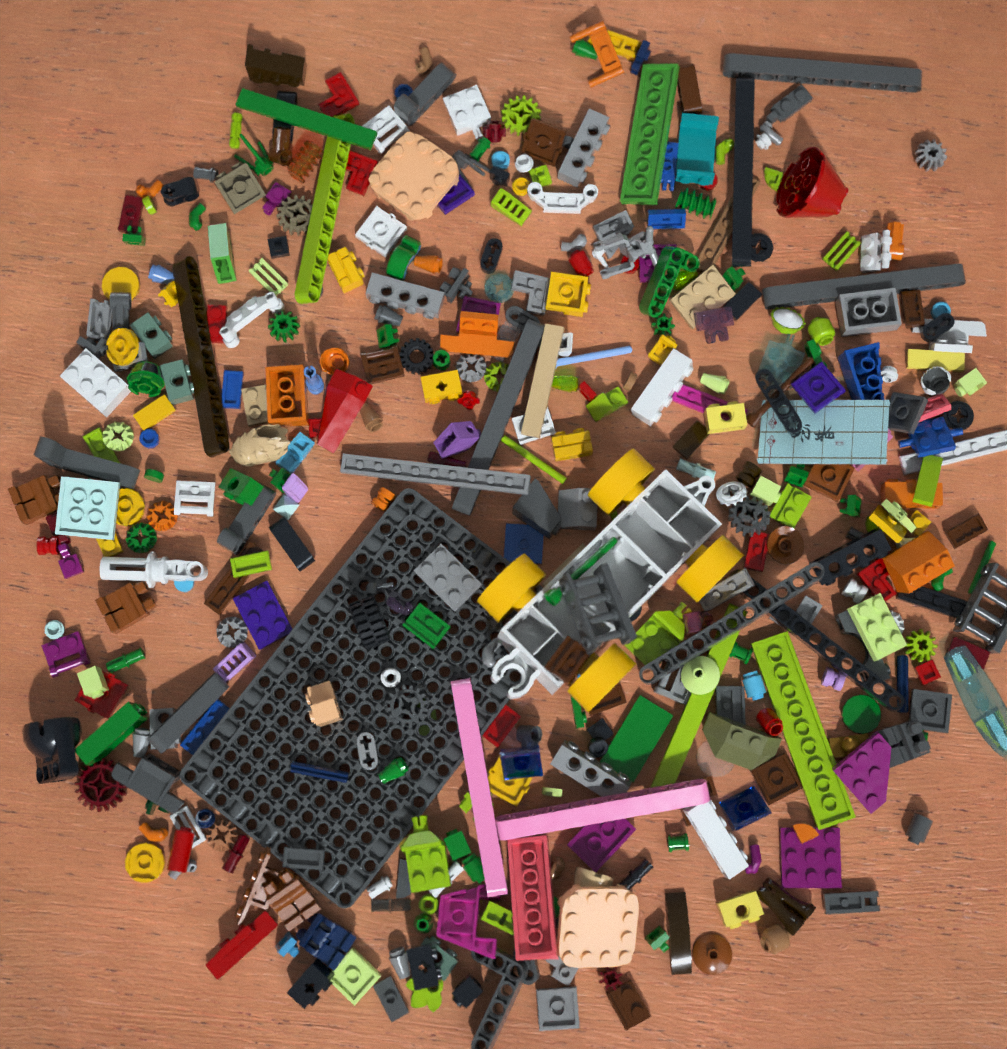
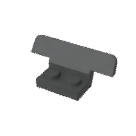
M151 753L140 760L134 771L119 762L112 771L114 780L172 814L178 812L185 802L169 792L172 785L180 780L181 771Z

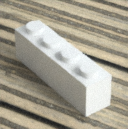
M673 348L631 408L632 415L649 426L653 422L657 423L662 415L661 411L663 408H667L672 402L674 391L679 392L684 378L691 375L694 369L693 360Z
M711 800L705 804L686 807L683 809V812L724 877L731 879L749 866L746 862L748 859L746 854L735 845L737 843L736 838L725 829L727 824L721 816H717L714 811L716 807Z

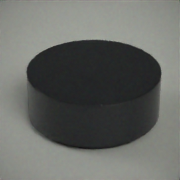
M595 737L589 741L588 750L595 757H602L608 751V744L604 738Z

